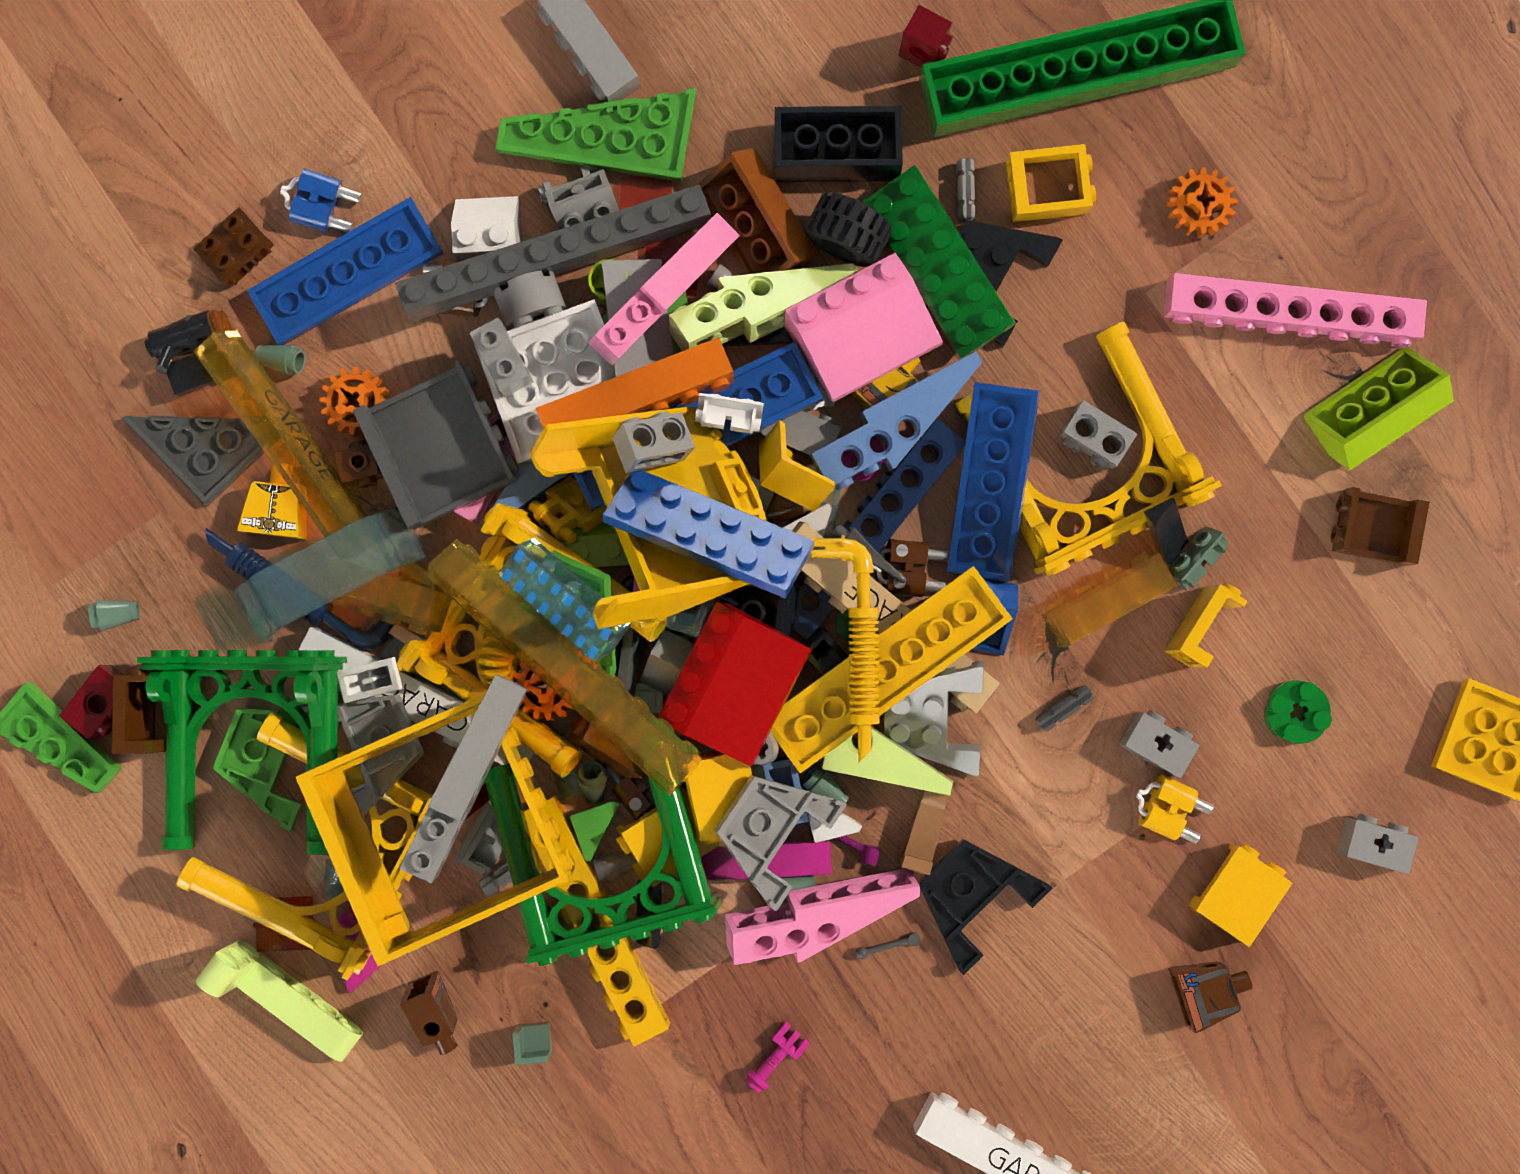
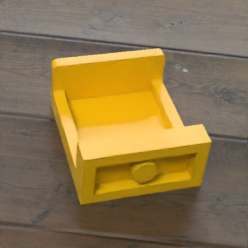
M1228 583L1203 587L1164 651L1190 668H1207L1214 656L1198 647L1222 607L1225 609L1245 607L1248 601L1240 597L1242 592Z
M719 751L676 761L679 774L685 778L696 827L693 830L695 838L704 841L705 844L720 842L721 839L714 829L750 775H752L751 767Z
M681 786L692 829L695 830L696 827L688 791ZM654 808L625 827L622 824L616 827L621 835L616 838V841L625 855L631 853L637 863L633 864L632 868L640 881L654 867L662 847V827L657 808ZM695 838L700 857L719 846L718 843L705 844L704 841ZM670 851L662 872L674 875L677 873L672 851ZM654 880L651 885L655 887L663 881Z
M1230 843L1228 849L1231 851L1201 897L1194 895L1188 906L1241 943L1250 947L1293 883L1283 877L1286 871L1271 861L1266 865L1257 859L1260 853L1249 845L1242 843L1241 846Z

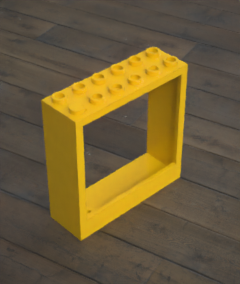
M485 694L295 777L377 967L569 880L571 870H573L574 863L567 848L561 850L557 841L559 836H561L557 823L553 817L548 819L543 809L548 805L540 787L534 788L530 779L534 775L532 766L528 758H521L517 746L521 745L518 734L514 727H510L502 742V748L541 834L554 868L416 931L412 930L344 771L476 713Z

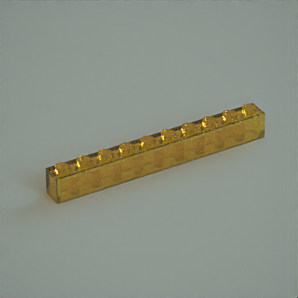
M456 538L428 564V578L670 796L698 767L702 758L692 743L687 740L682 741L676 736L673 727L666 720L656 718L649 711V706L643 699L638 696L633 697L624 689L625 685L614 674L608 675L600 667V662L596 657L592 660L586 655L587 652L584 653L574 644L575 640L571 635L567 637L562 631L560 632L550 622L551 618L547 613L543 616L538 609L536 610L525 600L526 595L522 591L518 593L501 578L502 574L492 565L488 567L482 562L478 552L471 545H463Z

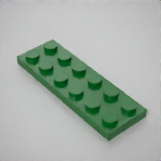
M913 165L863 201V203L880 213L892 227L888 243L912 276L918 291L961 359L974 353L1016 325V322L916 165Z

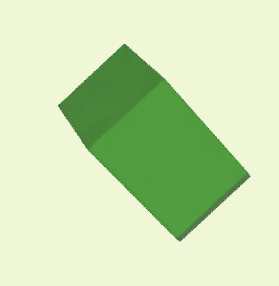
M613 799L570 815L585 860L590 862L594 858L621 803L618 799Z

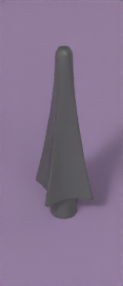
M839 524L834 529L832 535L836 538H841V535H845L846 539L856 540L864 545L871 555L874 566L883 570L900 583L904 584L906 582V577L888 563L855 528H850L848 531Z

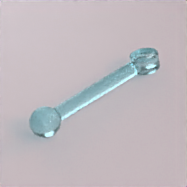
M835 489L829 525L825 529V536L828 538L835 537L832 533L835 529L841 490L837 491Z

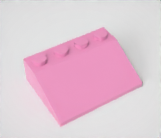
M896 253L785 309L786 331L792 340L796 342L801 354L832 402L926 354L943 343L912 276Z

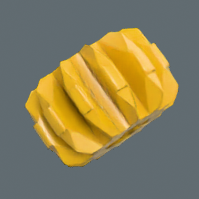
M504 632L489 633L482 640V647L478 650L479 658L477 660L479 665L477 673L480 675L482 683L490 685L496 674L512 682L517 680L513 675L521 670L519 663L523 660V647L520 645L519 637Z

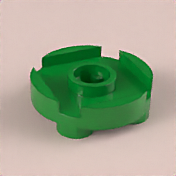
M1291 680L1277 685L1270 692L1267 706L1264 707V719L1269 730L1286 742L1298 744L1312 742L1319 738L1332 722L1328 698L1312 682ZM1295 703L1299 707L1304 708L1301 720L1290 716V712L1294 710L1293 705Z

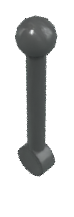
M913 932L907 938L867 949L859 947L856 949L855 955L858 959H865L869 954L906 944L917 946L920 943V937L917 933Z

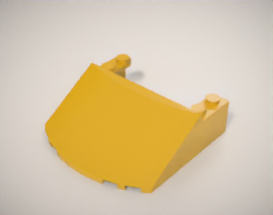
M692 406L548 424L542 430L529 453L534 466L546 477L592 470L605 505L608 507L630 474L625 473L612 438L621 427V423L633 417H639L640 420L648 419L664 411H667L669 414L682 412L695 445L694 450L684 461L648 468L643 471L766 521L760 496L740 456L735 450L730 452L720 439L723 434L717 428L712 430L709 427L701 426L699 422H695L696 409ZM634 439L638 445L642 446L639 441ZM615 527L640 591L602 598L593 609V617L598 629L646 619H652L653 623L750 583Z

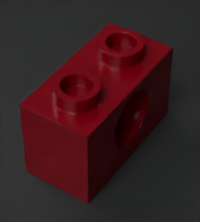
M918 5L903 32L898 56L922 68L923 64L944 60L953 36L949 34L953 22Z
M98 665L59 715L60 718L88 739L107 737L112 732L113 675H123L112 665ZM101 696H104L107 701V707L103 712L98 706Z

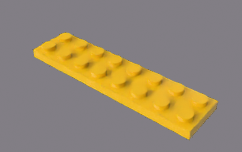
M974 566L879 634L878 638H875V640L879 641V644H876V647H879V651H876V654H879V657L876 658V660H879V664H876V667H879V671H876L879 674V677L876 678V680H879V684H876V687H879V691H876V693H879V697L876 698V700H879V704H876L879 707V711H876V713H879V716L1013 619ZM850 657L787 701L771 729L775 740L799 773H802L858 732V725L850 724V713H853V711H850V707L853 704H849V700H853V698L849 697V694L853 693V691L849 690V687H853V684H849V680H853V678L849 677V674L853 673V671H849V667H853L852 664H849V661L852 660Z

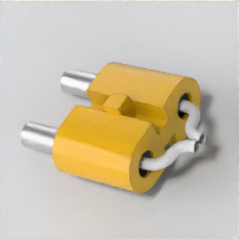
M1164 774L1158 776L1156 781L1150 783L1145 790L1139 789L1136 794V798L1139 799V824L1171 840H1177L1179 837H1182L1196 844L1200 839V833L1185 827L1187 823L1185 817L1188 812H1192L1193 808L1208 815L1212 813L1214 808L1213 804L1198 798V791ZM1149 793L1152 795L1150 801L1144 804L1142 795Z

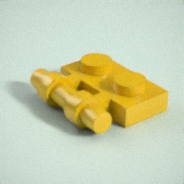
M571 476L545 491L546 502L541 504L539 501L534 500L528 507L537 522L541 525H547L551 529L553 536L558 540H564L568 544H572L577 538V534L572 529L579 527L586 533L603 522V513L607 509L606 505L591 511L577 481ZM561 512L565 516L558 519L555 514Z

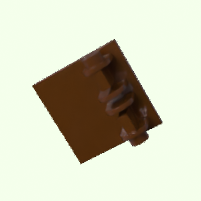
M238 207L216 229L206 236L194 248V251L217 278L227 287H230L232 284L237 285V282L246 275L241 269L242 267L250 273L252 270L246 264L251 261L257 266L258 263L253 257L255 256L261 261L272 252L271 248L274 244Z

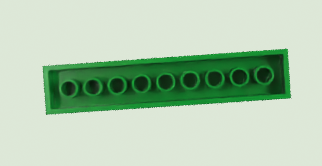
M1199 0L923 64L919 80L933 137H938L1235 68L1246 52L1233 1Z

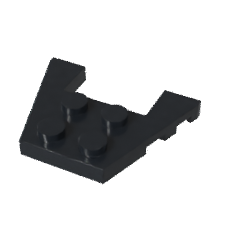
M966 220L959 233L996 292L1018 252L1048 267L1063 241L1059 237ZM1015 325L994 339L998 346L1004 347Z
M965 839L960 840L931 869L930 875L925 874L918 881L920 890L962 975L969 971L984 955L961 930L1007 885H1010L1031 908L1053 889L1041 879Z

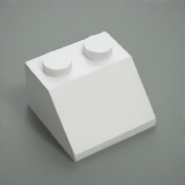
M518 196L455 200L451 230L452 252L456 259L463 261L521 242Z

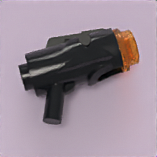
M206 310L188 315L170 325L149 331L148 339H145L144 343L148 354L158 359L154 367L155 370L161 374H166L174 357L214 346L217 342L226 340V336L232 334V327L223 310L218 312Z

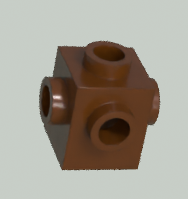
M367 440L352 442L349 444V449L334 452L342 484L349 487L358 485L359 488H367L377 485V480L384 478Z

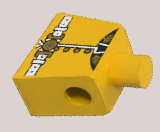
M271 465L269 483L256 481L251 483L239 521L238 531L249 534L307 540L305 490L289 485L290 467Z

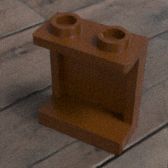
M1357 487L1345 489L1339 495L1336 503V511L1339 512L1337 524L1333 526L1330 535V541L1333 543L1332 551L1403 566L1416 565L1419 563L1430 502L1418 499L1412 501L1362 492Z
M126 669V675H113L112 754L166 752V738H155L156 702L149 700L145 688L147 677L153 670Z

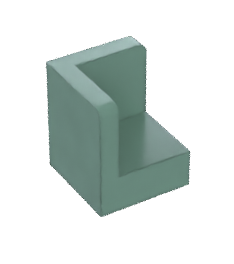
M550 1021L517 1025L513 1031L515 1066L547 1063L552 1055Z

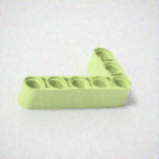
M236 941L217 951L195 980L200 989L214 997H221L232 989L239 988L336 1061H344L363 1035L360 1027L253 946L243 941Z

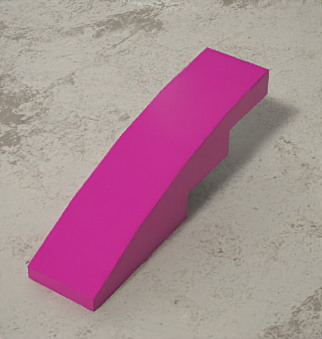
M814 841L784 842L767 869L778 877L831 874L830 841L817 843ZM718 846L700 857L707 880L749 879L726 846Z

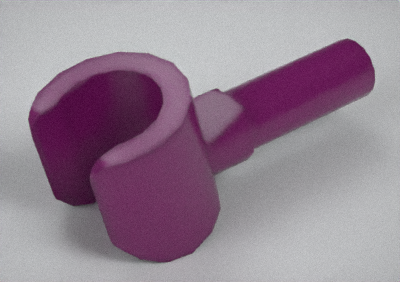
M847 836L839 837L838 841L856 851L862 852L860 862L873 866L878 864L880 852L877 847L859 843Z

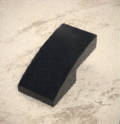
M230 346L211 349L176 360L171 363L166 373L174 394L179 397L204 386L210 385L214 387L241 376Z

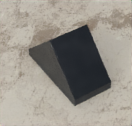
M820 628L805 644V646L812 649L807 660L822 675L849 657L823 628Z

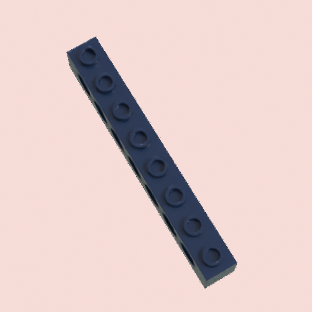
M938 418L921 436L916 446L902 459L895 472L891 474L887 471L876 484L880 490L872 499L867 495L856 509L860 513L853 523L847 520L843 525L848 531L850 528H855L877 552L882 549L966 444L963 438ZM926 447L932 448L936 452V461L933 463L923 461L920 456L921 449ZM912 472L917 478L916 486L911 488L904 486L900 480L901 474ZM884 496L893 497L897 501V509L894 512L884 511L880 504L881 498ZM871 520L877 525L878 531L875 536L867 537L861 532L860 526L863 521ZM803 574L797 582L801 588L798 592L793 631L807 641L834 607L828 602L831 597L826 592L821 590L817 593L803 582L806 578ZM811 593L818 598L819 604L817 609L806 611L802 608L800 600L804 594Z

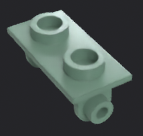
M1206 526L1193 537L1190 545L1182 554L1176 557L1165 574L1178 579V585L1185 590H1188L1190 587L1194 588L1207 572L1201 563L1205 561L1212 567L1221 555L1227 551L1228 541L1223 537L1225 535L1224 532Z

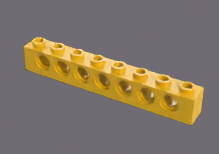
M556 794L546 800L548 805L543 809L548 819L552 817L555 819L561 836L557 839L561 850L567 848L574 863L569 880L557 886L570 893V886L572 884H580L586 890L585 897H606L607 894L591 862L583 857L575 830ZM530 809L524 811L531 840L535 847L534 851L540 867L544 866L546 871L554 868V865ZM566 904L561 909L568 925L573 923L574 927L581 926L584 920L582 911L575 906ZM590 908L592 913H595V908ZM595 913L600 918V926L598 927L613 924L607 915ZM629 938L619 939L620 944L613 946L615 954L609 957L600 954L598 945L588 947L587 954L592 962L589 965L591 974L597 983L602 982L606 993L603 994L605 1002L611 1012L616 1010L621 1020L618 1023V1027L623 1038L626 1041L630 1039L635 1047L668 1030L670 1020ZM616 971H623L628 975L629 982L625 985H618L614 982L612 974ZM631 1000H638L642 1003L644 1010L639 1014H633L627 1009L626 1004Z

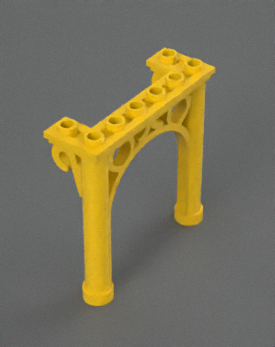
M1125 322L1118 323L1096 335V338L1141 427L1143 437L1141 458L1134 473L1123 486L1105 498L1088 503L1072 504L1053 500L1036 490L1027 479L1020 530L1036 560L1034 562L1037 567L1034 568L1036 575L1045 572L1048 577L1071 567L1068 562L1069 560L1074 559L1075 563L1093 555L1090 549L1100 544L1106 549L1121 541L1120 534L1130 530L1131 534L1134 535L1149 528L1144 512L1172 497L1175 499L1177 507L1186 503L1188 508L1215 497L1213 490L1222 486L1219 480L1215 482L1213 476L1204 479L1203 469L1196 456L1190 451L1186 453L1128 337L1130 331ZM973 394L955 403L960 416L964 415L968 424ZM1153 445L1165 469L1149 466ZM1144 474H1156L1161 477L1164 483L1161 493L1153 497H1146L1141 493L1139 484ZM1174 485L1177 493L1169 496ZM1131 490L1132 496L1136 501L1149 506L1124 518L1123 507L1126 501L1131 498L1127 494ZM1036 502L1046 508L1055 510L1049 525L1044 521ZM1115 502L1113 505V510L1109 507H1104ZM1091 511V516H1104L1112 524L1087 536L1091 521L1089 515L1085 512ZM1064 512L1077 515L1082 522L1080 532L1071 537H1064L1057 530V522ZM1058 543L1066 544L1067 546L1059 549Z
M497 503L495 507H492L487 512L484 518L485 523L480 530L485 534L493 536L488 538L482 545L481 555L476 563L472 564L465 572L464 582L459 590L455 591L448 599V607L442 617H439L431 626V634L426 641L411 640L403 646L399 652V660L396 663L399 671L418 672L433 683L443 684L466 702L487 692L490 685L482 683L479 678L462 665L475 661L476 668L478 669V650L482 647V640L491 632L495 618L503 605L517 592L513 589L519 579L527 586L536 573L534 571L531 575L526 570L531 560L535 562L533 555L543 561L548 553L556 551L594 569H599L531 522L530 518L527 517L529 514L527 511ZM520 549L525 553L523 557V574L506 582L501 578L505 572L506 564ZM494 576H496L500 583L506 584L504 588L497 586L493 591L485 593ZM610 577L612 596L631 593V591ZM476 606L477 617L475 621L480 623L479 626L465 624ZM670 616L653 623L652 619L627 623V625L652 642L664 631ZM465 631H470L474 636L475 650L462 657L457 652L456 644ZM519 706L510 727L515 728L520 742L551 765L553 772L561 778L566 777L578 764L582 751L543 722L534 719L531 713L526 714L522 712L523 707Z
M272 711L262 724L256 740L307 764V747L301 729L284 721L285 717ZM337 747V758L349 754ZM359 764L344 771L351 788L354 789L365 783ZM401 779L381 798L397 806L398 809H391L381 816L376 804L369 810L372 838L378 852L380 844L384 849L398 850L405 846L392 872L387 871L399 900L402 897V893L398 892L402 881L409 882L413 876L401 870L400 867L433 796ZM411 814L419 817L417 820L418 823L416 827L414 825V819L412 818ZM392 816H401L407 823V830L401 841L397 843L388 842L383 836L381 824ZM379 852L380 857H381V859H382V861H383L384 853H383V852ZM191 857L176 882L177 887L187 892L190 890L195 891L314 950L326 959L341 963L338 971L343 973L342 978L346 980L353 973L359 975L371 955V952L366 950L368 944L359 923L353 927H344L338 921V905L349 901L345 891L321 904L312 906L292 905L262 892L195 857ZM329 910L330 924L333 929L305 915L318 914ZM360 931L356 940L347 937V935H353Z

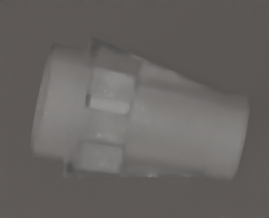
M623 851L599 853V857L592 859L599 884L613 882L632 871V865L637 863L631 853L625 855Z

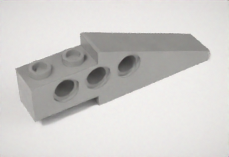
M497 674L494 676L428 804L427 812L401 864V870L431 884L439 876L467 814L477 798L528 690L527 688Z

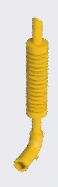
M841 535V538H812L811 540H814V547H825V550H812V559L842 558V561H852L853 573H857V608H849V618H852V621H849V624H852V627L849 628V631H852V634H849V638H852V641H849V644H852V647H849V651H852V654H849V657L852 658L849 664L853 665V667H849V671H853L852 674H849V677L853 678V680H849V684H853V687H849V690L853 691V693L849 694V697L853 698V700H849V704H853L850 707V711H853V713H850V724L858 725L859 763L871 751V725L879 724V713H876V711H879V707L876 706V704H879V700H876L879 697V693H876V691H879V687H876V684H879V680H876L879 677V674L876 673V671H879V667H876V664H879V660H876L879 657V654H876V651H879V647H876L879 641L875 640V638L879 637V634H875V631H879V627H875V624H879V621H875V618L879 617V608L870 607V573H873L872 558L864 545L856 540L846 539L845 535Z

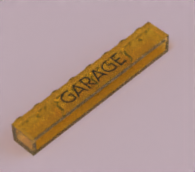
M237 330L214 332L193 351L342 561L362 554L383 537L347 485L341 483L340 475Z

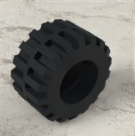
M826 192L821 195L804 231L815 245L835 258L849 264L853 263L855 266L868 267L878 261L892 233V227L880 213L865 203L847 195Z

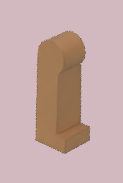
M925 790L921 791L899 861V865L902 868L930 875L933 865L932 860L949 795Z

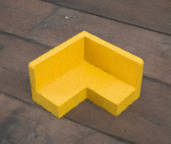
M779 420L759 444L760 485L815 512L834 490L835 482L793 461L792 450L786 446L785 423Z

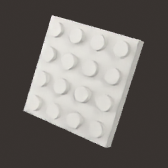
M595 299L507 331L534 382L506 397L499 391L475 345L519 465L532 461L529 453L543 430L536 411L537 407L615 377L614 364L611 366L589 344L594 335L604 326Z

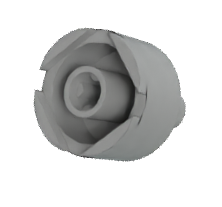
M542 270L517 276L507 281L508 288L501 291L499 286L493 292L508 331L567 309L552 271H548V276H543Z

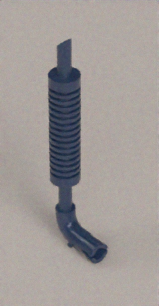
M208 528L205 529L208 544L226 556L225 566L240 574L241 577L250 581L256 587L261 588L263 592L271 595L278 602H282L284 606H287L290 610L292 609L300 617L303 616V619L308 620L315 627H319L324 622L346 637V642L356 648L372 650L382 646L389 638L393 640L394 637L389 633L396 622L401 623L409 613L394 602H391L376 625L373 623L368 631L362 630L358 626L354 628L331 612L333 603L323 599L321 595L313 592L305 584L302 585V582L297 581L294 577L292 578L290 574L276 567L274 563L266 560L265 557L250 549L243 542L233 546Z

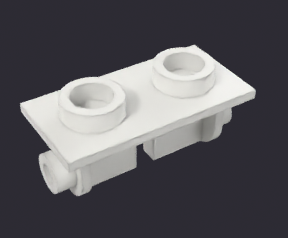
M699 393L695 422L701 423L703 427L724 429L725 419L731 420L730 430L753 434V431L760 432L764 403L755 402L750 399L723 397L719 394Z

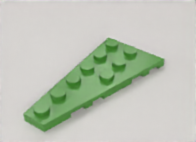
M696 88L686 89L682 93L668 94L667 92L657 94L656 97L637 99L635 97L591 104L587 108L574 110L565 108L559 109V112L542 115L533 113L500 119L495 149L500 154L581 167L589 166L599 168L600 170L604 169L682 182L697 91Z

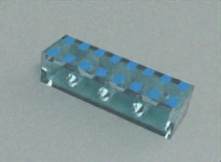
M535 538L516 546L498 574L513 591L518 592L531 604L536 612L547 618L559 633L567 636L580 648V651L585 656L591 658L594 662L610 654L631 626L630 623L598 629L593 617V609L602 598Z

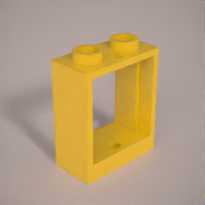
M1085 144L1009 153L1005 163L1013 223L1087 215L1093 204L1096 203V189L1094 185H1090L1089 173H1092L1093 167L1091 154H1086ZM1075 159L1080 200L1029 205L1024 164Z

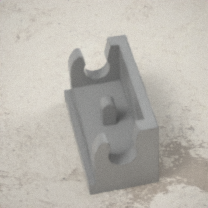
M491 801L484 805L454 858L458 863L482 875L484 872L487 874L491 872L503 851Z

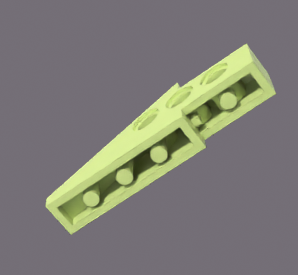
M853 263L720 277L718 278L717 292L707 293L700 300L688 306H680L673 313L669 314V333L682 351L718 337L721 343L724 344L742 334L751 343L784 327L785 309L859 271Z
M872 726L871 751L859 763L858 748L854 744L855 734L824 757L822 767L824 770L949 796L952 792L953 780Z

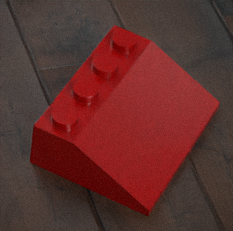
M716 601L657 719L687 737L748 766H753L812 649L738 608Z

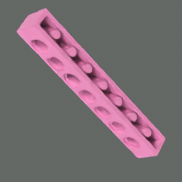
M1174 273L1167 280L1163 317L1173 318L1172 322L1177 324H1190L1193 320L1202 321L1204 326L1222 327L1223 324L1235 325V329L1242 331H1251L1258 327L1266 328V332L1271 334H1284L1286 331L1298 332L1297 335L1300 337H1316L1317 334L1329 335V339L1335 341H1345L1351 337L1360 338V342L1364 344H1378L1380 341L1391 342L1393 347H1410L1412 343L1424 338L1427 300ZM1195 295L1201 296L1205 300V308L1196 306L1194 303ZM1226 299H1231L1236 303V312H1232L1226 307ZM1257 302L1267 306V315H1263L1258 311ZM1289 305L1297 308L1299 312L1298 319L1293 318L1289 314ZM1320 309H1324L1329 313V322L1321 318ZM1352 312L1360 316L1361 325L1353 322L1351 318ZM1383 316L1389 317L1392 321L1391 329L1383 323Z

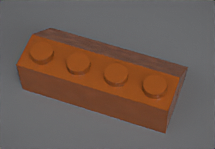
M756 148L731 152L699 183L709 207L710 216L713 217L718 213L740 235L729 248L745 275L802 269L818 255Z

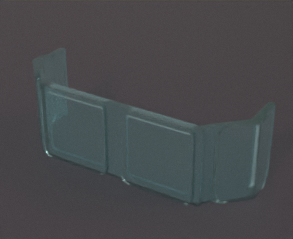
M396 506L358 520L319 540L317 543L259 571L233 592L259 643L272 642L275 640L273 634L283 626L391 570L419 560L427 562L429 561V556L416 530L406 526Z

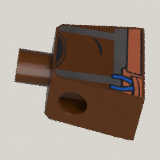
M1218 961L1168 968L1186 1027L1194 1033L1201 1032L1238 1013L1241 1010L1237 994L1253 989L1247 971L1231 975L1228 967Z
M439 971L410 982L400 1006L420 1044L426 1047L435 1043L440 1055L453 1051L458 1046L453 1036L458 1018Z

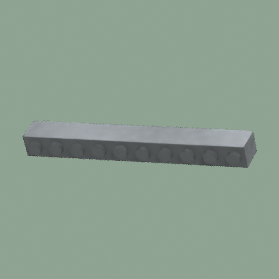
M699 184L395 282L410 323L493 296V292L497 287L500 286L501 291L509 287L508 280L526 273L542 270L543 276H548V271H552L554 275L561 274L702 228L709 221L711 213Z

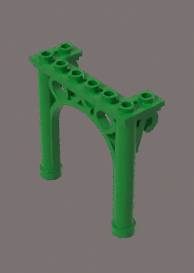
M151 650V657H137V663L142 664V670H153L149 673L146 680V694L150 701L162 702L166 724L165 835L161 836V849L185 850L195 848L196 743L205 721L222 705L239 698L254 697L270 701L287 711L295 719L305 738L307 772L337 759V671L343 670V663H347V657H335V650H285V656H276V650H256V656H247V650H227V656H218V650H198V656H190V650ZM222 670L243 671L239 681L231 685L230 678ZM260 670H281L275 675L272 685L267 684L260 674ZM209 676L214 677L219 685L218 692L212 699L204 696L200 688L203 678ZM289 677H295L293 687L295 700L290 699L284 692V683ZM193 701L201 706L194 716ZM304 704H308L309 716L301 708ZM307 805L306 854L329 855Z
M657 721L634 728L662 827V847L657 862L649 874L637 885L615 895L584 897L569 893L555 886L546 890L548 894L559 900L552 910L548 905L546 906L543 892L519 902L518 905L530 946L528 949L529 955L525 958L527 964L537 962L538 966L548 965L556 962L557 957L566 953L569 954V958L581 956L588 953V947L600 945V949H607L620 944L619 939L631 936L632 941L649 937L651 935L650 931L662 928L663 932L673 931L682 927L681 922L694 919L695 924L706 922L714 918L713 915L717 913L723 904L722 896L718 897L717 891L710 893L707 877L666 734L669 732V729L663 722ZM510 764L490 768L483 784L486 783L510 876L513 886L542 874L543 871L535 855ZM670 851H672L679 879L674 875L662 872ZM654 880L665 881L673 886L675 895L672 901L655 904L649 899L648 889ZM640 893L642 905L653 913L627 919L628 908L637 901L635 895ZM682 895H684L686 904L676 906L680 902ZM623 902L619 905L618 910L611 906ZM566 904L579 908L584 917L582 925L572 929L563 928L558 922L559 911ZM590 908H595V913L607 915L613 924L586 931L592 921V910Z

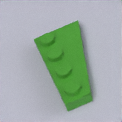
M33 682L25 683L0 712V734L8 738L9 743L19 749H27L37 755L36 758L45 764L51 763L61 769L62 774L93 792H102L123 768L93 739L86 738L60 718L59 715L62 710Z

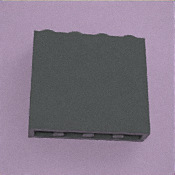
M459 361L454 362L455 368L373 407L368 408L363 405L353 410L406 526L413 530L518 481L514 472L519 471V468L512 454L506 455L501 446V443L505 442L504 436L497 424L492 426L487 416L492 413L484 395L478 397L474 386L478 384V381L471 367L465 368Z

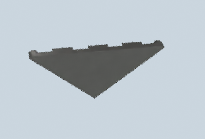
M124 416L122 418L205 506H209L291 428V425H285L286 423L294 422L290 418H285L284 421L282 419L190 418L171 416Z

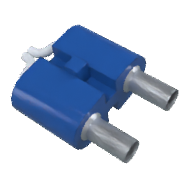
M305 168L302 170L300 177L293 178L288 186L282 185L280 194L285 197V207L290 211L289 221L326 233L330 227L347 233L352 230L353 223L333 217V210L335 205H337L338 198L359 204L362 193L342 187V180ZM298 182L297 193L290 206V197L286 191L291 190L295 183Z

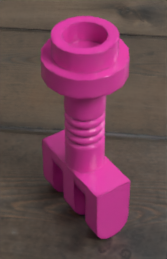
M787 1021L771 1037L778 1046L757 1071L751 1068L747 1072L749 1076L745 1081L758 1093L763 1089L766 1091L770 1086L766 1081L787 1054L797 1060L810 1044L804 1038L797 1047L793 1045L800 1036L797 1030H794L786 1039L784 1034L791 1027Z

